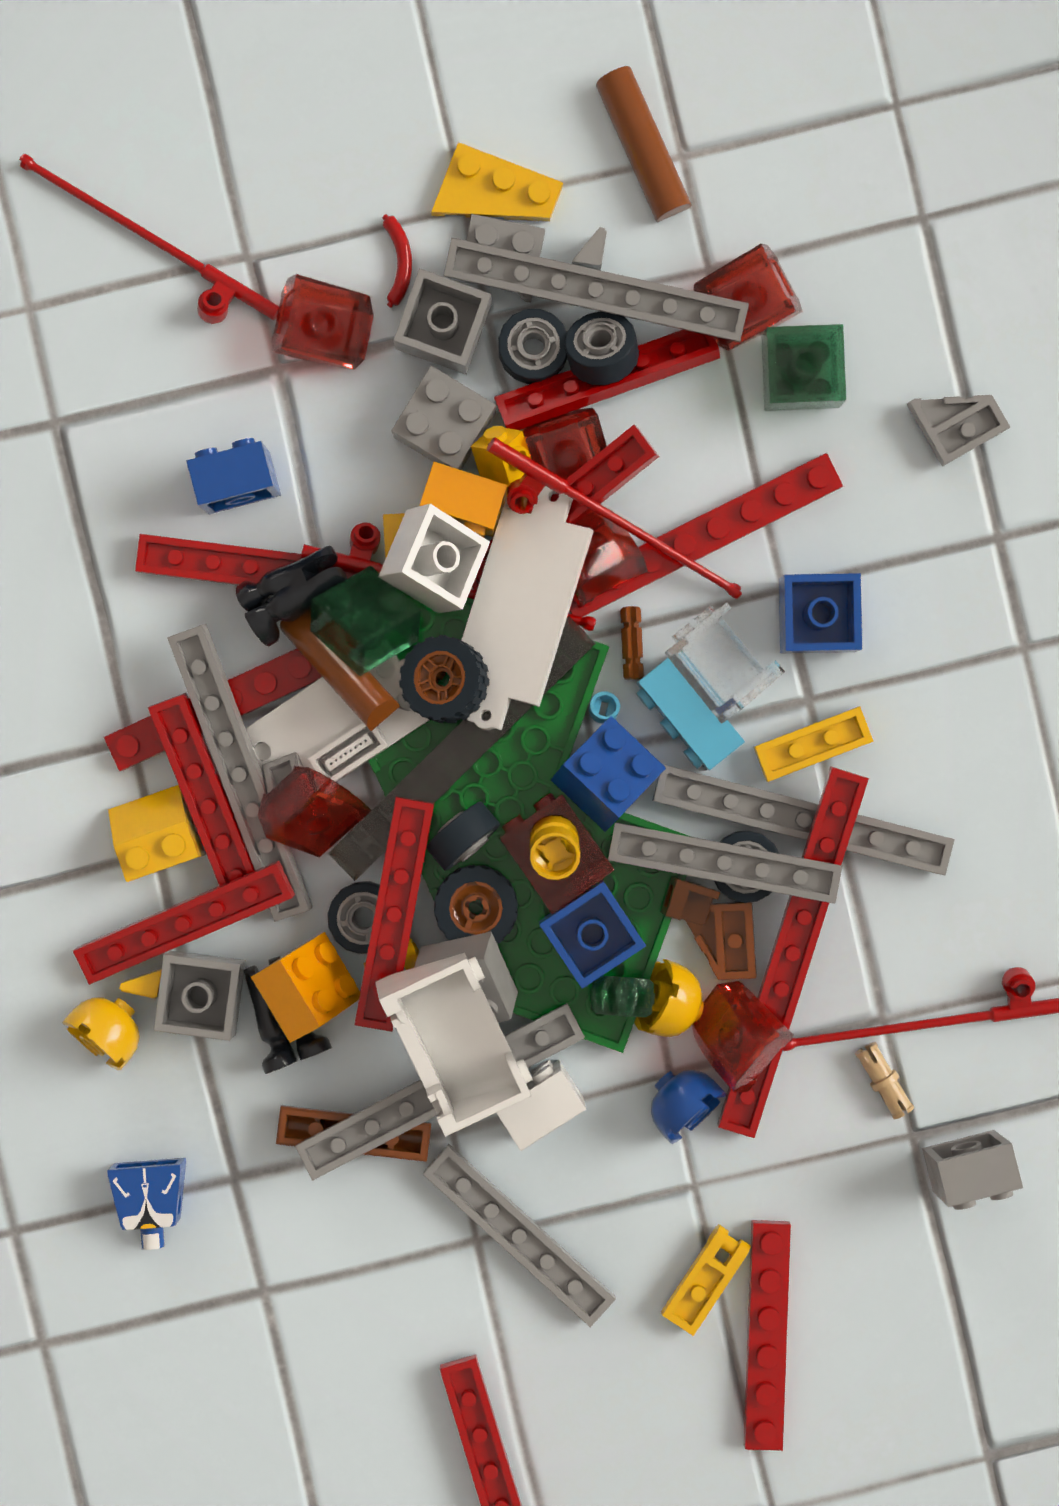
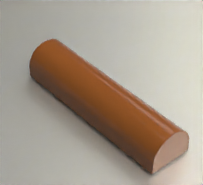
M620 67L605 74L597 81L596 87L656 222L691 208L692 204L631 67Z
M312 608L293 622H280V629L370 731L375 729L400 707L399 703Z
M281 1105L276 1144L295 1146L350 1117L354 1113ZM424 1122L364 1153V1155L427 1162L432 1123Z

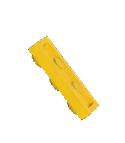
M859 706L753 746L765 780L769 782L874 741Z

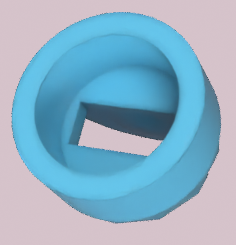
M605 691L595 694L589 705L590 716L595 722L603 724L610 716L616 719L620 710L618 698L614 694ZM601 702L608 703L605 716L599 714Z

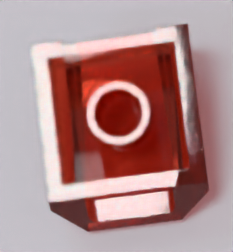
M761 243L694 284L695 292L749 303L740 342L714 337L717 345L727 351L764 334L803 312L799 298L796 296L778 258L766 244Z
M299 274L289 277L281 293L275 329L271 339L272 352L324 365L355 370L365 360L374 314L370 296Z
M593 408L577 409L522 430L530 459L565 480L607 446L598 414Z
M591 511L575 524L594 531L574 593L580 606L593 601L596 596L628 579L636 578L648 571L644 557L628 531L594 511Z
M294 766L293 771L268 794H263L258 817L266 838L320 858L372 810L349 790L322 773L309 767Z
M740 981L717 984L703 1001L704 1008L701 1017L692 1024L694 1038L706 1059L724 1082L734 1092H748L757 1082V1077L779 1050L787 1045L794 1034Z

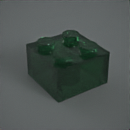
M843 324L778 326L765 329L761 336L764 411L840 408L846 401Z
M372 566L365 568L311 599L310 631L359 676H362L419 640L421 609L396 587L379 578L380 573Z

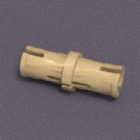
M872 1042L865 1045L866 1050L864 1051L862 1048L859 1049L855 1055L859 1058L872 1080L870 1086L873 1091L880 1093L893 1119L905 1116L904 1110L910 1113L914 1109V1105L909 1101L899 1084L897 1071L890 1069L877 1043Z

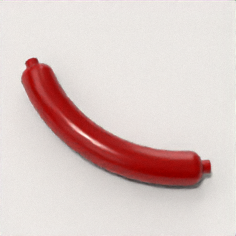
M385 214L382 217L384 220L383 227L389 233L397 254L396 278L387 295V306L392 308L393 305L398 306L401 303L409 287L412 274V254L408 238L401 224L394 216Z

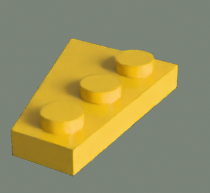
M458 142L431 215L444 217L445 215H464L465 218H471V214L485 217H504L507 220L550 222L563 188V182Z

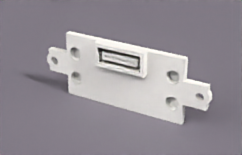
M546 486L538 495L537 505L534 504L531 514H519L503 507L461 640L474 647V650L482 655V660L488 667L487 677L490 680L489 686L486 689L487 696L480 703L479 706L481 707L476 712H472L469 715L470 717L467 718L469 722H473L480 729L487 731L492 729L502 730L511 699L540 707L594 532L590 528L566 523L573 499L563 493L559 494L557 501L552 502L551 496L556 492ZM490 711L491 718L488 721H484V713Z
M385 637L379 638L355 655L400 705L396 711L372 731L367 728L323 677L246 728L262 774L263 764L294 752L300 758L311 787L312 795L295 803L280 807L285 815L429 721V719L414 712L409 707L410 704L404 701L403 691L399 686V680H401V673L399 672L401 666L404 665L405 659L401 661L398 659Z

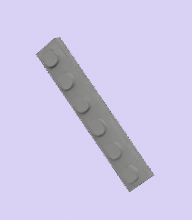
M615 823L608 857L609 861L834 904L836 903L842 865L621 823Z
M450 1144L423 1171V1175L589 1327L616 1300L615 1295Z

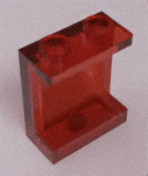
M549 793L533 804L536 812L525 820L519 814L503 825L501 828L505 834L500 836L499 839L540 895L551 914H553L615 871V869L604 856L564 796L560 794L555 798L552 793ZM548 816H562L570 820L576 827L579 835L580 863L571 875L560 880H551L540 876L533 869L530 861V832L539 820Z

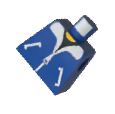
M186 1158L114 1163L107 1170L122 1230L140 1229L141 1245L144 1250L164 1247L163 1227L176 1226L181 1218Z

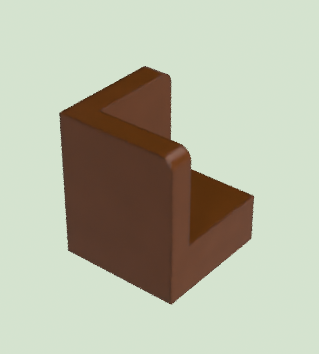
M671 876L660 912L674 919H683L704 925L713 898L718 900L720 892Z

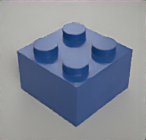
M245 438L233 442L232 449L218 452L217 448H207L195 452V458L186 460L197 504L200 508L210 515L281 496L270 452L262 441L255 442L254 438Z
M861 573L791 574L780 577V654L839 653L862 650Z
M610 716L560 767L551 778V781L606 832L658 778L666 767Z
M602 879L539 920L540 927L582 989L646 947V944Z

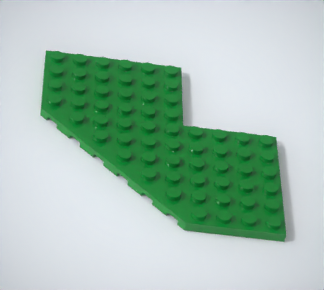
M391 585L370 644L381 637H385L401 661L407 653L414 649L413 646L418 642H424L425 638L431 636L436 638L439 637L438 635H446L450 638L454 637L462 640L474 599L467 598L462 610L437 613ZM563 630L540 707L511 699L502 730H483L467 719L457 720V723L451 724L429 720L370 759L369 764L377 777L392 813L396 796L434 803L427 845L438 834V831L461 811L467 810L477 802H482L500 825L488 838L489 840L465 861H460L445 871L426 849L421 874L433 900H435L436 893L444 879L459 868L468 865H485L501 872L512 884L518 902V915L513 929L499 944L497 943L518 990L513 1014L535 1020L567 1003L585 1036V1040L623 1053L672 919L660 912L671 876L686 880L687 875L609 861L608 857L615 823H621L679 835L685 834L625 812L604 832L551 781V778L570 757L610 647ZM445 672L446 675L443 679L438 681V684L446 686L449 683L450 677L447 672ZM490 711L485 712L483 715V720L488 721L491 718ZM548 816H562L570 820L576 827L579 835L580 863L571 875L560 880H551L540 876L533 869L530 861V832L539 820ZM602 879L646 944V947L582 989L540 927L539 920ZM476 899V901L469 903L470 912L473 914L481 913L483 911L482 901Z

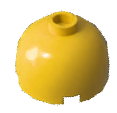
M663 959L664 963L658 961L655 963L634 1024L640 1031L657 1036L673 1037L685 1032L701 1017L704 1003L702 1001L700 983L691 971L676 962Z
M104 997L88 999L76 1006L62 1021L63 1025L69 1026L67 1028L68 1032L95 1056L98 1054L101 1056L104 1054L108 1055L110 1058L106 1064L116 1070H122L137 1050L140 1039L139 1028L131 1018L135 1011L120 998H117L115 1002Z

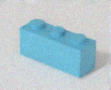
M674 653L636 683L640 688L636 693L639 699L649 710L655 707L664 718L659 723L673 740L678 736L688 747L683 753L696 769L703 766L705 770L710 771L745 742Z

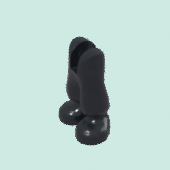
M326 546L301 560L267 572L257 584L251 581H244L237 585V600L248 611L244 614L255 635L264 645L269 647L279 640L278 621L293 622L317 602L348 580L342 568L332 567L338 559L332 546Z
M278 956L269 959V965L275 962L276 960L280 959L281 957ZM254 965L245 969L244 974L253 1003L260 1037L271 1047V1052L262 1062L264 1073L268 1074L297 1062L298 1059L289 1040L251 979V976L259 972L258 968ZM313 1031L296 1040L300 1060L332 1048L327 1037L317 1035Z

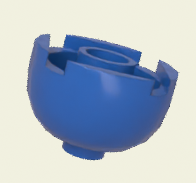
M685 1070L675 1076L670 1071L655 1084L658 1092L651 1103L653 1122L661 1134L673 1144L682 1139V1136L678 1133L681 1129L686 1127L692 1131L721 1103L718 1098L725 1097L726 1093L706 1073L698 1070Z

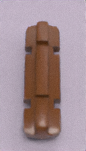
M626 606L620 610L621 623H624V628L621 629L622 659H625L623 677L626 680H639L644 676L643 663H640V658L643 657L642 627H639L641 609L638 606Z

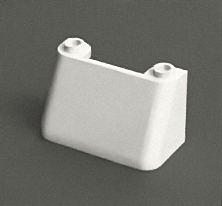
M465 952L394 973L375 982L379 1001L387 1017L390 1016L394 1028L397 1029L426 1089L427 1097L430 1103L432 1102L436 1113H438L437 1121L445 1137L531 1097L527 1083L533 1080L524 1059L516 1062L479 981L484 979L485 976L476 957L468 959Z

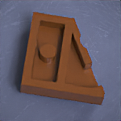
M752 902L714 903L710 906L704 925L686 921L695 936L694 939L707 957L709 965L718 980L754 979L757 977Z

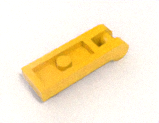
M719 1224L713 1229L707 1243L661 1310L662 1316L692 1336L695 1335L751 1248V1245L742 1239L737 1241L729 1236V1231ZM720 1248L729 1253L725 1263L715 1257Z

